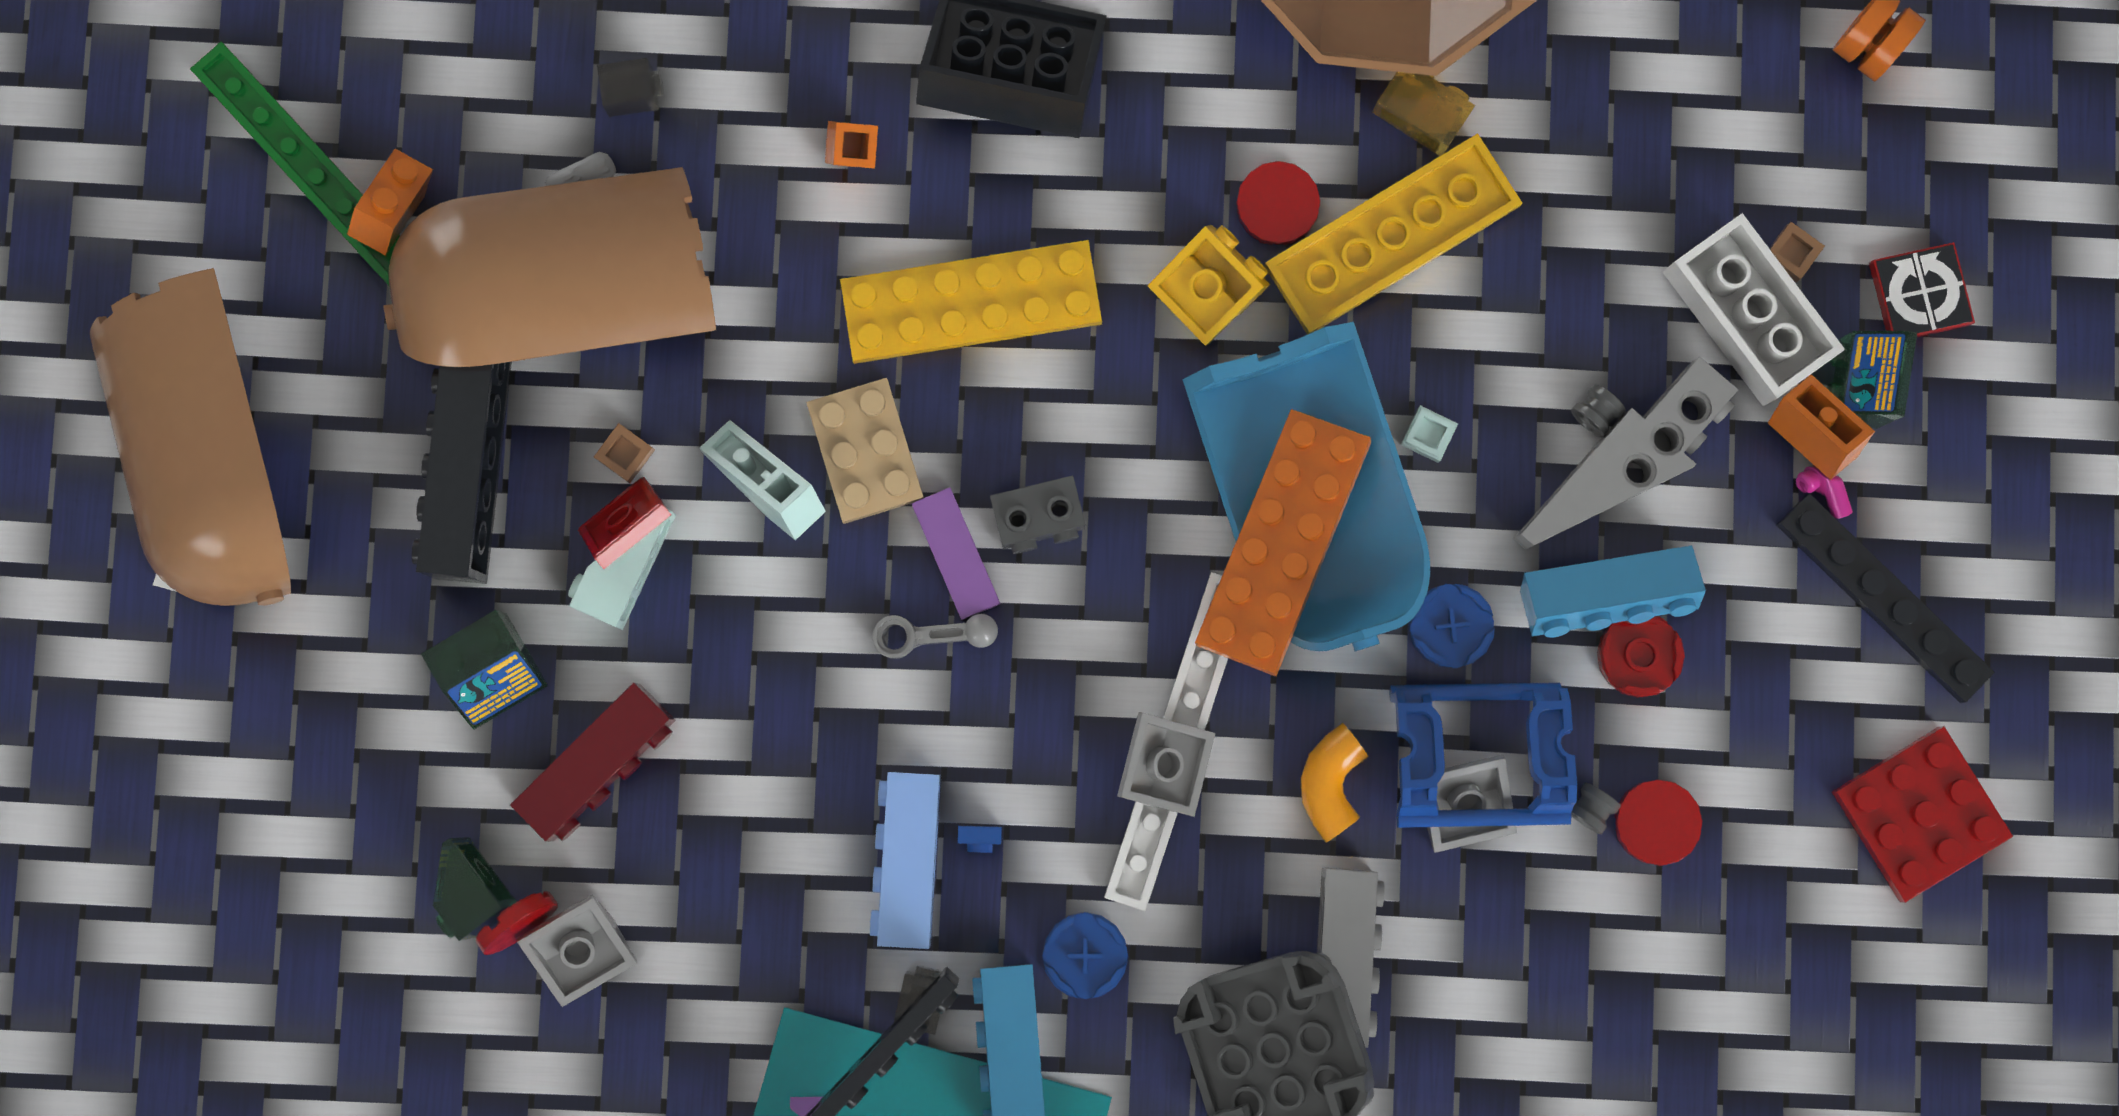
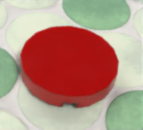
M1281 161L1262 164L1247 175L1239 188L1236 203L1238 218L1246 232L1261 243L1269 245L1295 243L1308 234L1318 218L1320 197L1317 185L1306 171L1295 164Z
M1654 616L1649 621L1639 624H1632L1629 621L1612 623L1600 637L1597 651L1599 669L1608 684L1622 694L1638 698L1658 695L1670 687L1681 674L1685 658L1682 639L1677 631H1674L1672 626L1660 616Z
M1653 780L1638 783L1628 790L1619 802L1621 807L1615 814L1617 839L1629 855L1642 863L1662 866L1679 862L1693 851L1700 839L1703 821L1699 805L1689 791L1674 782Z
M544 891L543 894L541 892L533 893L517 901L500 913V916L497 917L499 922L495 928L491 929L489 925H485L476 935L477 945L484 955H491L515 944L518 937L548 920L557 910L558 903L548 891Z

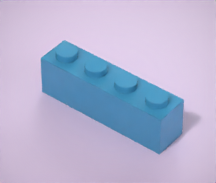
M1692 545L1524 573L1520 589L1531 636L1545 635L1549 638L1559 637L1570 630L1587 628L1591 631L1607 628L1612 623L1623 621L1639 624L1649 621L1654 616L1671 614L1674 617L1686 616L1699 609L1706 592Z
M1033 964L980 968V977L972 978L974 1004H983L984 1021L976 1022L977 1047L986 1048L987 1065L979 1066L981 1092H990L991 1109L983 1110V1116H1045Z

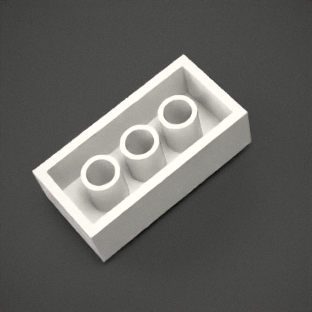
M1743 213L1663 271V274L1762 406L1782 396L1845 350Z

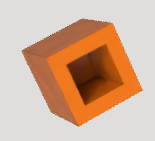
M828 121L825 163L875 169L878 126Z

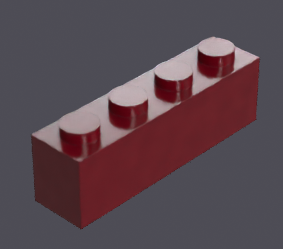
M633 683L510 806L545 842L555 841L557 838L564 841L580 826L581 823L577 818L588 807L594 811L608 799L611 792L607 788L619 776L626 780L640 767L642 761L639 757L650 746L656 750L672 735L673 731L669 727L676 720L641 684Z

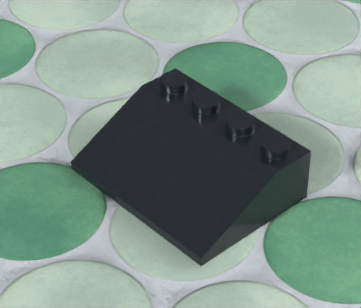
M939 0L919 67L916 104L1080 139L1107 15L1036 0Z

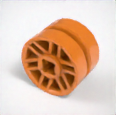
M1871 0L1833 48L1835 53L1849 63L1865 51L1866 54L1859 63L1858 70L1874 82L1900 56L1926 21V19L1910 7L1905 8L1893 19L1892 15L1898 8L1900 0Z

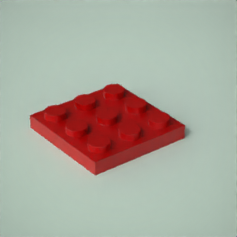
M1945 726L1937 727L1832 791L1899 902L1906 903L2013 837Z

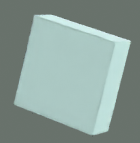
M1420 405L1400 445L1439 463L1458 423Z

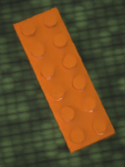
M1290 410L1196 638V646L1277 676L1371 445V437L1299 411Z

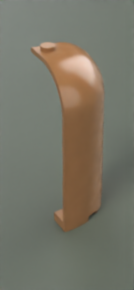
M683 167L463 197L431 207L408 225L393 249L389 265V288L392 304L383 305L388 330H397L400 348L407 356L423 363L447 367L492 365L715 331L716 323L709 276L704 274L702 260H697L696 252L703 251V243L698 219L692 217L688 203L692 202V195Z
M214 268L201 270L159 282L160 291L143 298L138 293H132L111 305L113 314L108 318L106 316L96 318L90 329V339L140 543L146 559L162 581L190 599L221 606L241 605L256 601L260 606L278 603L284 600L283 595L291 594L289 569L277 513Z

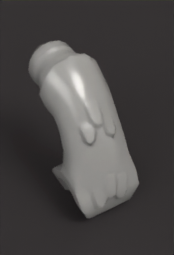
M597 152L556 171L547 177L545 183L546 186L613 177L616 173V167L608 154Z

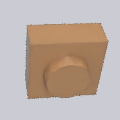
M1789 222L1769 249L1793 281L1798 282L1825 245L1793 222Z
M618 423L594 455V458L628 483H631L655 449Z

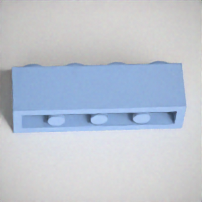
M888 772L887 781H879L878 806L885 807V823H877L875 849L883 850L882 867H874L873 893H880L879 910L871 911L870 936H877V946L929 949L931 947L941 775Z

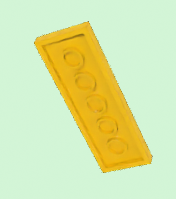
M1477 133L1265 262L1264 267L1308 335L1336 320L1516 210L1522 205V201Z
M1089 240L840 279L854 364L1102 325Z

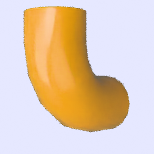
M1341 723L1325 735L1309 753L1301 775L1302 804L1313 826L1326 843L1360 818L1344 794L1343 783L1346 775L1369 756L1344 723Z

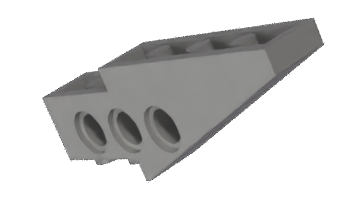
M1698 357L1682 371L1643 417L1633 408L1625 412L1513 539L1523 548L1528 549L1695 467L1696 463L1684 452L1686 451L1689 455L1694 453L1707 438V435L1702 431L1712 420L1718 424L1735 406L1729 400L1736 394L1738 389L1705 360ZM1683 401H1690L1696 406L1698 411L1696 420H1689L1684 416L1681 409ZM1656 432H1662L1669 437L1671 442L1669 452L1661 451L1656 447L1654 443ZM1629 463H1635L1643 470L1644 476L1641 483H1635L1627 476L1626 469Z

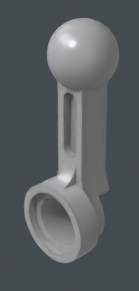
M976 614L970 617L966 623L924 627L913 626L906 618L891 615L881 619L876 624L873 630V643L880 654L894 659L905 657L914 648L926 644L968 641L975 647L984 648L996 640L998 627L994 619L986 614ZM900 625L906 631L907 640L903 647L892 650L886 645L885 634L890 627Z

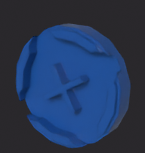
M1445 584L1432 588L1427 592L1420 610L1409 622V633L1414 647L1425 660L1438 667L1459 668L1474 663L1487 652L1494 638L1493 613L1490 605L1479 592L1466 585Z
M1088 912L1069 915L1056 923L1045 939L1042 954L1045 972L1053 985L1070 997L1082 999L1101 997L1115 988L1125 974L1128 959L1126 942L1117 926L1102 915Z

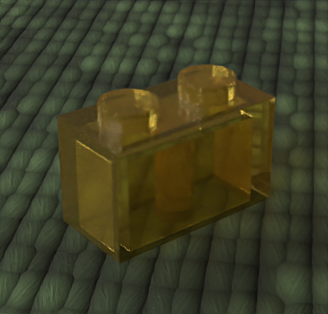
M1396 72L1377 101L1372 113L1437 155H1443L1475 105L1469 102L1470 98L1464 91L1451 85L1447 88L1433 79L1434 76Z

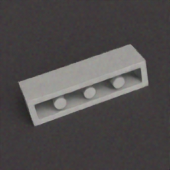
M1322 868L1317 953L1327 955L1343 979L1365 1047L1368 1048L1369 1037H1376L1377 1012L1370 1010L1371 993L1378 994L1380 971L1379 968L1373 967L1374 950H1380L1382 944V925L1375 924L1376 907H1383L1384 881H1378V872Z

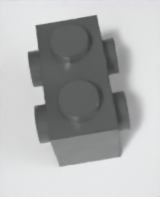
M1073 475L990 496L1003 550L1012 548L1013 554L1037 549L1036 541L1052 537L1054 544L1079 538L1078 531L1084 530L1086 526ZM1056 507H1063L1067 513L1062 517H1058L1052 513V510ZM1015 517H1022L1026 523L1021 527H1015L1011 524V521Z

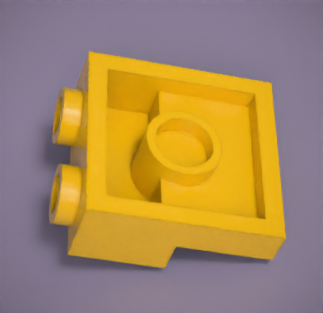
M1213 225L1205 226L1147 285L1205 346L1209 345L1270 286L1264 278L1268 274L1264 265L1252 255L1245 259L1235 249L1239 244L1238 239L1223 225L1218 229Z

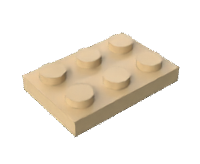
M887 378L806 402L843 524L902 507L924 498Z

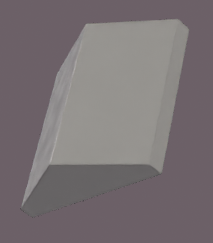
M1139 712L1117 796L1195 817L1216 733Z
M1503 754L1445 768L1444 775L1437 784L1439 810L1513 809L1506 759ZM1516 826L1427 827L1434 853L1517 833Z
M593 894L517 938L518 945L562 1007L637 964V960L615 920Z

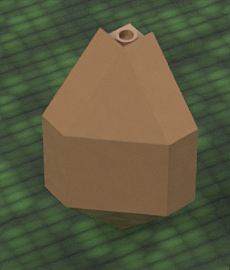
M1537 0L1261 1L1319 64L1437 76Z

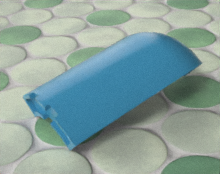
M1350 322L1324 327L1299 339L1279 346L1280 351L1260 358L1257 357V354H1253L1240 359L1211 365L1182 379L1235 541L1238 539L1291 409L1371 437V445L1291 639V643L1310 651H1329L1352 644L1356 652L1380 644L1377 635L1400 628L1415 617L1424 603L1430 580V556L1426 536L1355 324Z

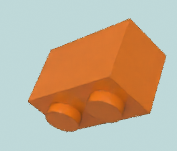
M394 149L355 206L347 235L386 256L425 197L433 169Z
M1809 375L1782 398L1768 421V424L1830 480L1860 455L1875 433L1869 425L1813 375Z

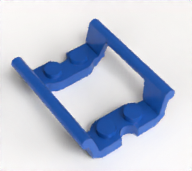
M1560 682L1390 685V702L1395 703L1397 737L1407 740L1411 748L1410 755L1399 760L1401 797L1396 816L1398 828L1571 825V813L1577 801L1575 755L1565 752L1561 745L1562 736L1570 734L1573 730L1571 700L1568 688H1561ZM1533 701V709L1528 715L1526 722L1530 774L1534 781L1539 784L1540 795L1534 799L1527 809L1439 810L1437 784L1444 775L1445 769L1443 727L1441 717L1436 709L1433 708L1432 702Z

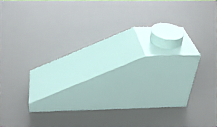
M731 420L700 447L701 452L765 516L794 540L800 537L826 512L815 490L808 481Z
M669 510L672 514L669 518L607 568L603 569L595 560L586 568L584 575L579 573L572 582L568 596L572 598L569 606L623 630L676 515Z

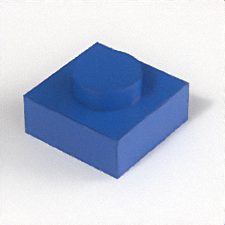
M958 826V843L967 844V852L993 853V844H1002V827Z

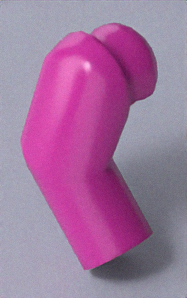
M1815 466L1806 467L1803 472L1797 475L1796 485L1798 489L1803 493L1816 491L1824 495L1830 514L1834 518L1839 519L1852 514L1853 511L1841 477L1836 475L1830 480Z

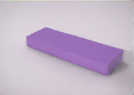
M946 488L911 503L961 620L963 621L1000 605L998 596L951 488Z

